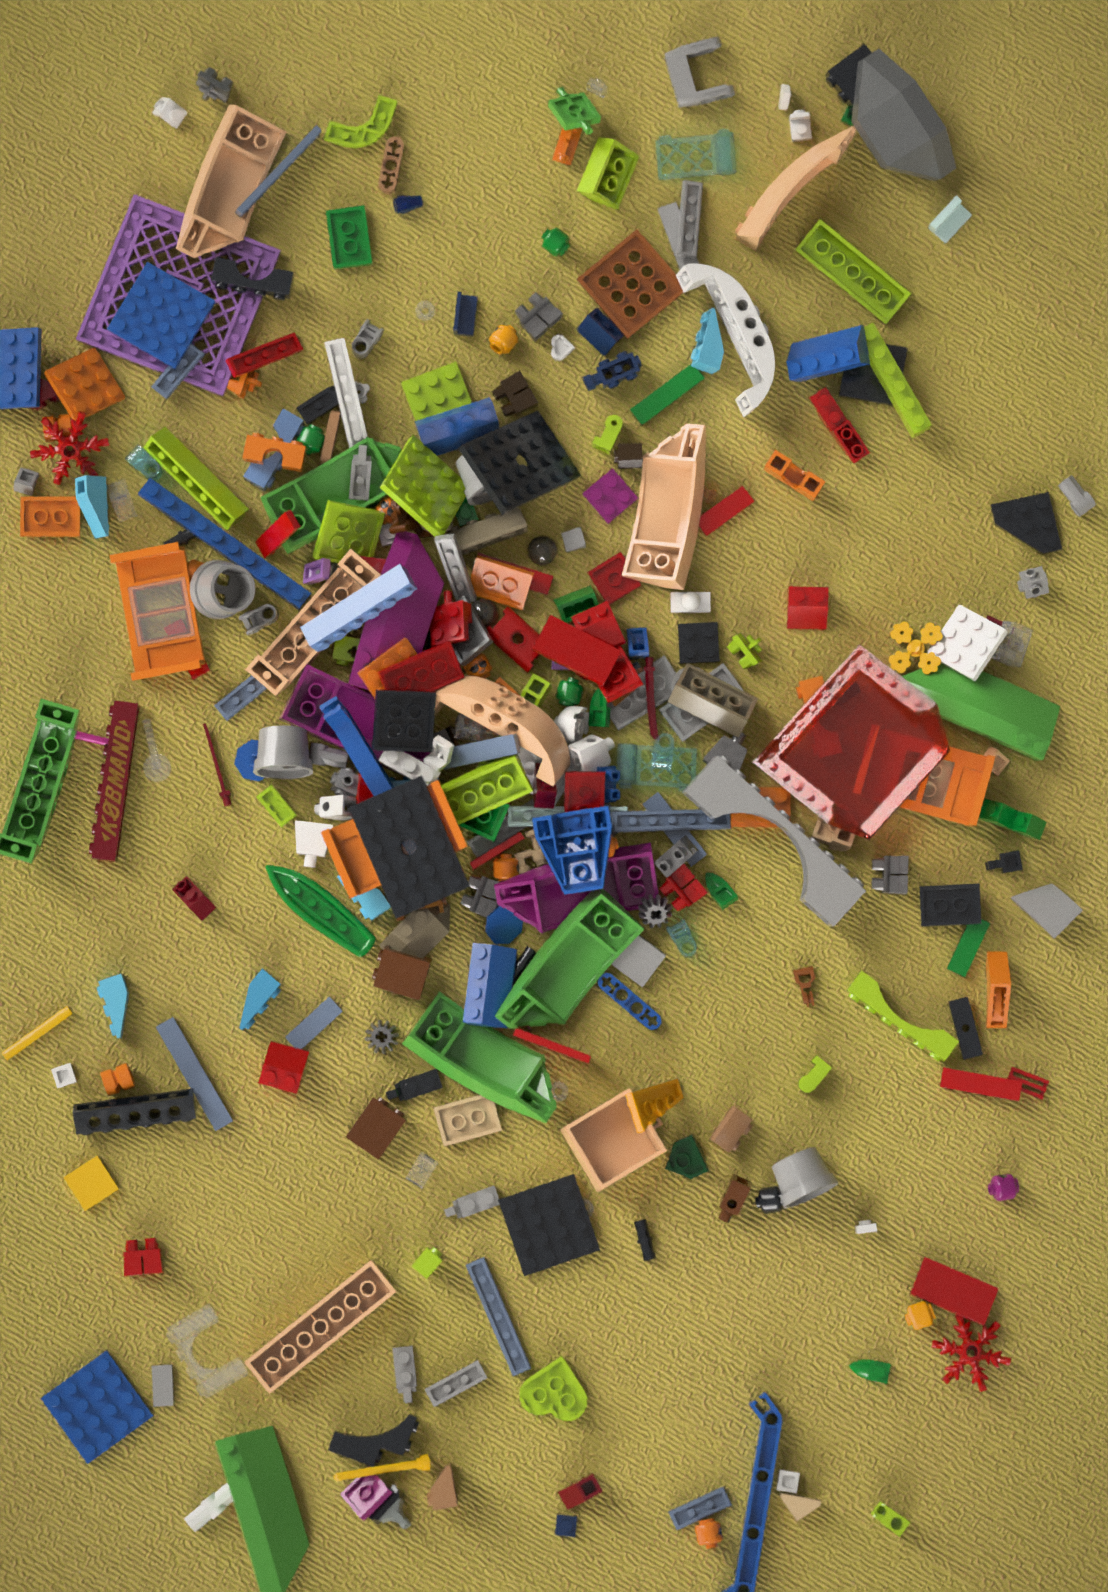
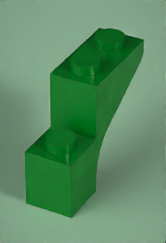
M985 798L979 816L980 820L1010 829L1025 837L1036 840L1041 839L1047 823L1033 814L1021 812L1004 803Z

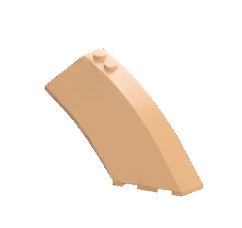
M237 105L228 106L191 193L176 247L178 251L196 258L202 254L244 240L255 204L242 217H239L235 212L266 179L273 160L287 133L286 131Z
M852 126L815 145L787 167L767 188L755 206L749 207L745 214L747 217L744 224L740 222L735 230V233H737L736 240L756 252L772 224L788 202L817 174L832 163L837 165L856 134V128Z
M685 424L680 428V432L673 437L669 436L658 444L659 447L651 453L647 452L642 456V477L636 519L622 576L625 578L664 588L680 590L685 588L698 534L705 480L706 426L697 424Z

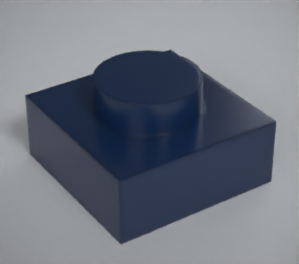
M557 1514L555 1535L575 1537L577 1516Z

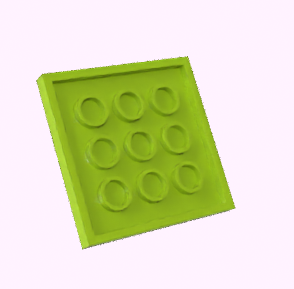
M414 435L408 439L380 486L388 496L434 537L445 534L466 497L465 486L461 477L428 447L424 446Z

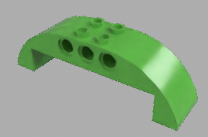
M45 699L40 700L35 715L38 721L3 832L0 833L1 855L31 864L37 857L49 829L69 766L78 730L80 710Z

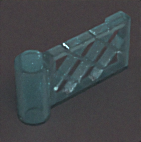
M720 129L714 135L671 139V135L659 136V140H655L659 180L716 174L731 175L737 172L734 133L730 132L729 129ZM710 140L711 147L705 153L698 145L702 141ZM688 142L693 148L685 155L678 148L682 143ZM668 144L673 150L666 157L660 152V145ZM695 149L704 155L697 164L689 158ZM675 151L684 157L678 165L669 160ZM707 158L712 162L713 170H704L699 165ZM686 160L694 165L690 172H684L680 169ZM666 162L675 167L670 174H662V167Z
M618 744L616 770L620 771V779L616 781V784L620 785L622 789H631L632 785L675 787L679 788L678 792H682L689 784L682 783L678 776L686 770L691 776V781L696 777L697 749ZM642 750H649L655 756L647 764L641 758ZM664 751H669L674 757L667 765L659 757ZM684 752L692 753V761L687 766L678 758ZM656 758L664 766L657 774L648 766ZM675 760L684 768L677 775L668 767ZM645 768L654 776L649 781H640V772ZM665 769L674 777L668 783L663 782L658 777Z

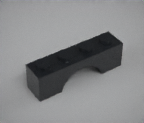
M216 257L211 281L219 289L235 288L234 291L239 293L250 291L254 292L256 296L265 297L266 295H271L276 300L285 301V298L290 299L295 276L294 272L274 268L267 277L261 280H250L240 274L235 261Z

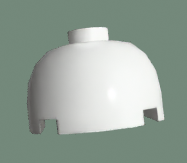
M569 706L563 709L559 716L555 717L554 722L562 732L567 744L580 740L583 732L584 734L588 733L589 713L585 712L587 710L586 707Z

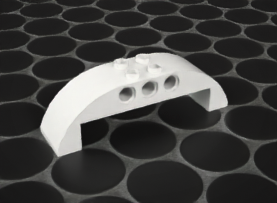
M686 264L676 274L683 292L685 293L703 284L706 285L754 386L742 392L735 399L743 417H745L763 401L773 381L775 356L768 336V328L759 317L758 307L753 304L748 293L732 276L709 265Z

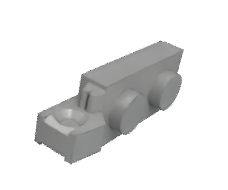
M359 445L358 455L353 454L349 499L369 500L372 461L371 456H366L367 445Z
M495 1186L452 1201L453 1207L444 1210L446 1217L457 1214L458 1218H464L498 1206L499 1197Z
M413 1346L395 1347L392 1349L396 1387L398 1388V1393H403L404 1403L413 1402L412 1392L416 1391L417 1386Z

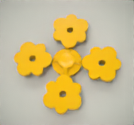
M901 622L900 625L895 624L894 630L890 633L891 638L896 640L898 644L904 642L908 643L907 652L896 651L895 655L889 657L891 669L893 671L897 670L898 673H904L906 668L911 666L909 661L911 655L913 657L920 656L921 661L918 663V666L922 668L924 674L937 672V666L941 664V659L935 656L934 652L924 653V644L930 643L935 645L936 641L942 640L943 634L940 632V626L927 623L925 628L920 631L922 635L921 641L917 639L911 641L913 629L909 628V624L907 622Z

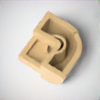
M825 799L812 837L817 842L828 845V849L848 851L852 846L858 822H856L855 816L850 811L851 809Z

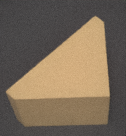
M780 1492L781 1499L796 1521L821 1505V1500Z

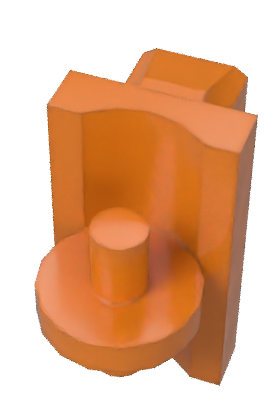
M251 371L241 375L239 381L230 378L227 389L235 393L239 398L244 399L247 390L253 392L255 386L261 387L262 382L257 380L259 373Z

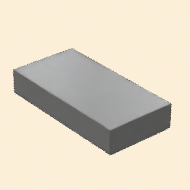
M173 1365L152 1366L153 1407L174 1406Z

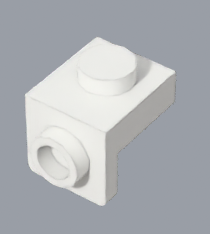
M165 97L156 102L155 110L153 111L155 116L161 117L174 128L179 126L188 113L173 100Z
M440 735L436 736L433 739L432 752L424 758V763L436 771L442 770L451 762L454 744Z

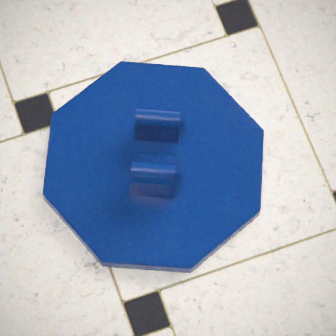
M252 739L239 747L234 763L243 778L254 781L264 779V777L253 773L254 761L257 759L258 740Z
M498 906L487 916L485 932L493 943L509 944L522 932L523 921L514 916V913L508 909Z

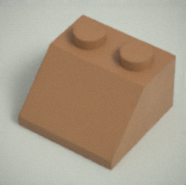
M731 1106L709 1139L728 1153L731 1150L735 1152L741 1144V1141H739L741 1135H747L753 1125L750 1124L752 1119L735 1106Z
M451 1463L446 1464L431 1486L430 1492L427 1493L428 1506H433V1511L458 1506Z

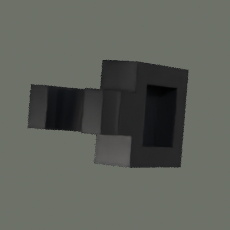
M1019 850L998 854L999 860L985 862L986 871L1001 868L1003 874L1023 870Z

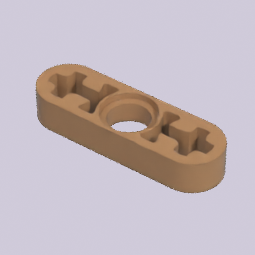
M391 137L386 142L378 182L379 189L384 194L393 193L397 186L404 151L403 141L399 137ZM398 142L400 148L396 149L395 156H387V154L392 155V147L390 145ZM390 160L397 163V167L394 170H388L385 165ZM384 173L395 175V177H390V184H393V186H389L388 189H385V186L382 184L387 181V175H383Z
M332 410L330 412L320 465L333 457L341 412Z

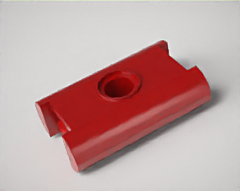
M508 606L502 612V615H504L493 628L489 626L487 631L493 639V643L524 671L529 673L534 667L532 663L540 655L532 651L540 634ZM520 635L524 641L521 644H515L512 640L513 637Z

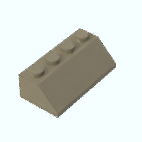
M520 507L504 515L492 513L486 515L485 520L479 522L477 519L466 523L467 526L462 528L455 526L445 535L455 534L461 554L465 555L527 533V524Z
M687 663L667 702L739 738L758 698Z

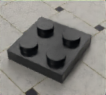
M718 622L678 624L680 664L720 662Z

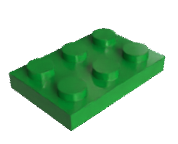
M365 205L326 210L333 269L373 265Z

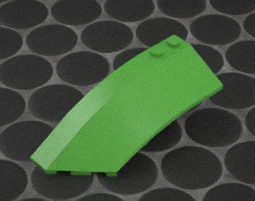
M270 1426L215 1441L216 1451L234 1504L259 1591L286 1592L309 1547V1542L274 1428Z

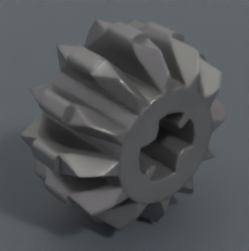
M650 894L649 900L643 898V904L638 906L640 911L638 915L639 918L643 919V924L649 923L651 928L655 924L661 928V922L668 924L667 918L672 916L670 911L672 906L668 903L667 898L661 899L659 894L655 898Z
M378 1020V1028H376L374 1023H371L370 1025L374 1031L366 1030V1033L371 1034V1037H366L365 1041H373L368 1045V1048L370 1049L376 1045L375 1053H378L379 1047H381L382 1054H386V1046L392 1051L393 1048L389 1044H398L396 1040H392V1037H398L399 1034H391L396 1027L392 1026L389 1030L387 1029L389 1021H386L384 1027H382V1021ZM381 1031L384 1035H387V1040L384 1039L385 1042L383 1043L376 1039V1036Z

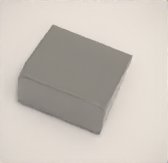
M20 467L14 481V491L32 496L39 473Z
M581 527L561 533L567 553L586 548Z

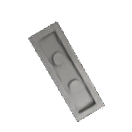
M477 1360L425 1388V1391L435 1407L487 1379V1376Z

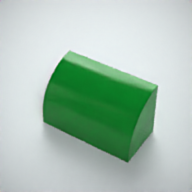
M590 585L554 599L561 620L566 623L573 621L572 616L599 605L595 592Z

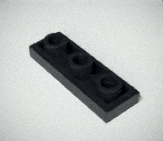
M968 997L948 1001L963 1060L983 1055ZM964 1024L969 1028L967 1032L962 1030Z

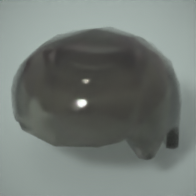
M547 535L533 538L527 548L528 557L534 564L540 566L552 563L558 554L557 542Z
M482 598L472 603L486 629L489 626L492 628L498 623L500 609L493 601Z

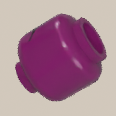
M1008 1173L995 1175L988 1184V1192L990 1195H993L996 1201L1014 1199L1019 1192L1018 1180Z

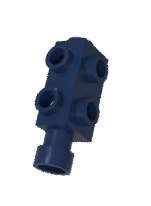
M627 351L616 355L617 359L611 362L609 359L599 362V367L596 368L595 374H588L582 377L588 392L596 389L595 386L602 384L603 388L608 387L612 389L620 385V381L625 379L631 381L637 378V374L640 373L639 367L642 366L638 355L634 356L632 352L628 354ZM629 365L631 369L625 371L623 366ZM611 373L613 377L611 379H607L605 377V374Z

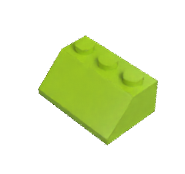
M598 137L577 191L590 200L618 210L639 155L615 139Z

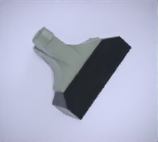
M393 1485L390 1488L393 1493L368 1518L376 1524L392 1521L399 1523L401 1528L408 1529L411 1523L404 1515L402 1509L405 1494Z

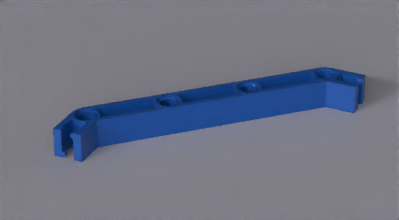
M335 696L320 705L319 707L324 713V719L335 731L373 796L394 788L393 783L381 763L378 762L379 760L352 715L338 697ZM411 839L403 841L402 844L408 854L412 855L415 853L416 843Z
M766 1392L759 1395V1398H765L770 1406V1409L763 1414L755 1407L757 1404L756 1400L748 1403L760 1419V1427L734 1583L722 1592H738V1588L741 1585H747L749 1592H754L782 1426V1416ZM771 1413L777 1416V1421L774 1424H768L766 1421L767 1416ZM761 1470L768 1473L765 1481L757 1479V1473ZM752 1527L758 1529V1535L755 1538H750L747 1535L748 1530Z

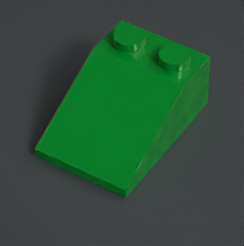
M506 803L459 824V826L491 841H495L510 804Z

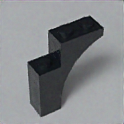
M409 1414L395 1428L373 1436H355L335 1430L328 1451L374 1467L375 1462L379 1464L383 1452L380 1451V1448L403 1456L404 1452L409 1453L413 1442L409 1440L411 1433H416L419 1425V1422L416 1421L417 1416Z

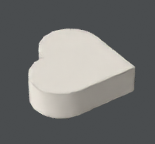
M781 85L779 110L788 109L791 97L789 85Z
M555 335L551 340L553 347L551 356L555 361L564 360L575 349L562 335Z

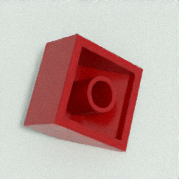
M789 586L787 589V629L826 630L829 587Z
M608 601L571 617L577 629L615 648L626 643Z
M271 1041L258 1083L297 1094L301 1086L310 1051Z

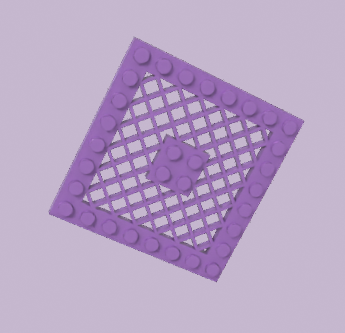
M134 194L76 340L157 372H164L168 365L108 330L103 329L105 323L108 328V321L113 319L118 311L115 303L125 299L128 294L122 285L130 281L135 283V279L141 273L133 275L130 266L140 262L143 269L144 264L142 261L153 257L155 266L159 269L171 264L174 272L167 270L166 273L203 294L210 291L214 292L217 298L215 299V304L219 303L222 312L213 316L210 312L208 314L209 317L203 324L211 321L215 330L205 334L201 326L200 331L202 335L194 338L192 341L194 345V343L204 339L208 348L201 351L204 354L210 352L213 361L203 365L200 360V365H196L183 381L224 397L228 382L232 376L226 359L241 353L263 297L254 295V292L246 291V293H242L237 304L234 296L240 293L232 292L231 288L227 287L229 294L219 298L216 291L217 288L212 284L210 278L213 271L208 272L205 264L215 260L216 257L220 258L224 255H228L229 259L233 260L231 254L241 257L235 261L236 265L245 261L248 265L249 270L240 273L242 276L249 275L248 279L261 280L273 271L281 250L244 236V240L220 248L223 251L218 254L211 251L213 256L202 260L201 256H198L200 261L189 265L186 258L188 255L182 252L181 255L171 259L168 250L177 246L178 238L176 233L180 234L185 213ZM157 226L163 227L168 230L163 233H160ZM155 227L158 235L147 239L144 230ZM142 232L145 240L140 243H137L139 236ZM173 233L176 242L166 246L163 237ZM160 239L163 247L153 251L150 243ZM147 245L150 253L140 257L137 248ZM133 251H135L137 259L130 261ZM166 252L169 260L158 264L155 256ZM184 258L187 267L177 271L174 262ZM249 261L254 262L253 267H251ZM202 265L205 274L195 278L192 269ZM128 269L130 277L123 279L125 271ZM189 271L192 279L181 274ZM208 278L211 287L203 290L204 283L199 281ZM120 286L123 295L115 298ZM232 298L235 306L225 310L221 302ZM113 305L116 313L108 316L111 306ZM235 311L230 323L227 314ZM225 316L228 324L217 328L214 320ZM228 329L223 340L220 335V332ZM217 334L220 343L210 347L207 338ZM221 347L217 358H215L212 350Z

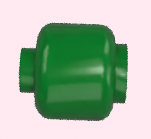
M557 227L552 230L547 229L541 237L543 239L542 247L554 257L563 256L571 246V243H569L570 237Z
M309 425L302 428L296 441L302 442L303 446H306V455L310 456L311 453L316 454L320 452L325 435L319 427Z
M571 677L560 681L555 694L556 699L559 700L558 704L566 707L580 704L584 688L579 684V680Z

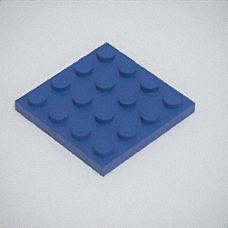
M147 262L107 330L176 369L216 301Z
M39 327L0 330V409L40 407L42 329Z
M107 1350L41 1398L87 1464L154 1416Z

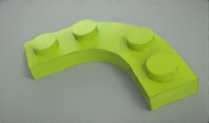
M379 95L370 120L361 126L352 127L329 121L324 141L347 148H361L375 143L389 129L398 101Z

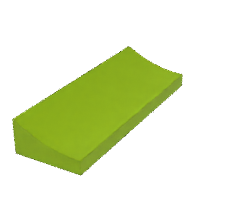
M823 219L818 220L795 249L885 324L892 319L913 294Z
M518 754L501 757L441 784L458 825L533 792V787Z

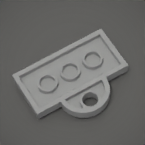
M724 663L709 673L744 691ZM684 668L679 670L673 677L671 691H673ZM667 703L659 709L682 742L709 723L671 703Z

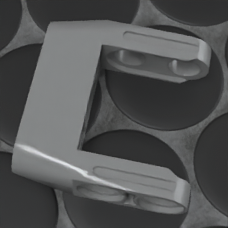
M719 37L683 45L664 54L679 108L699 106L735 95L733 85L725 84L696 92L687 61L689 58L714 52L717 48L721 47Z

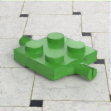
M559 87L556 92L560 97L551 99L548 103V107L565 131L581 127L586 135L588 133L591 134L593 129L590 125L600 123L601 121L598 111L584 92L568 94L564 87Z

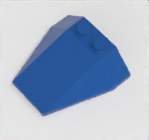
M609 806L532 818L535 838L564 895L604 888L613 827Z

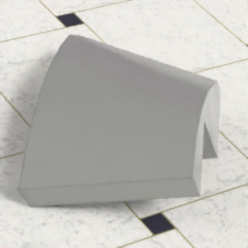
M1052 883L1010 898L1053 939L1083 911L1072 899Z

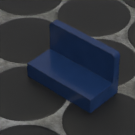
M462 292L457 293L454 335L474 336L478 296L462 295Z
M598 308L589 313L577 328V331L603 356L607 355L612 347L624 337L615 324Z

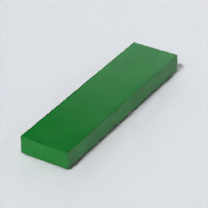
M690 364L631 408L630 412L640 425L643 426L705 378L698 369L691 367Z

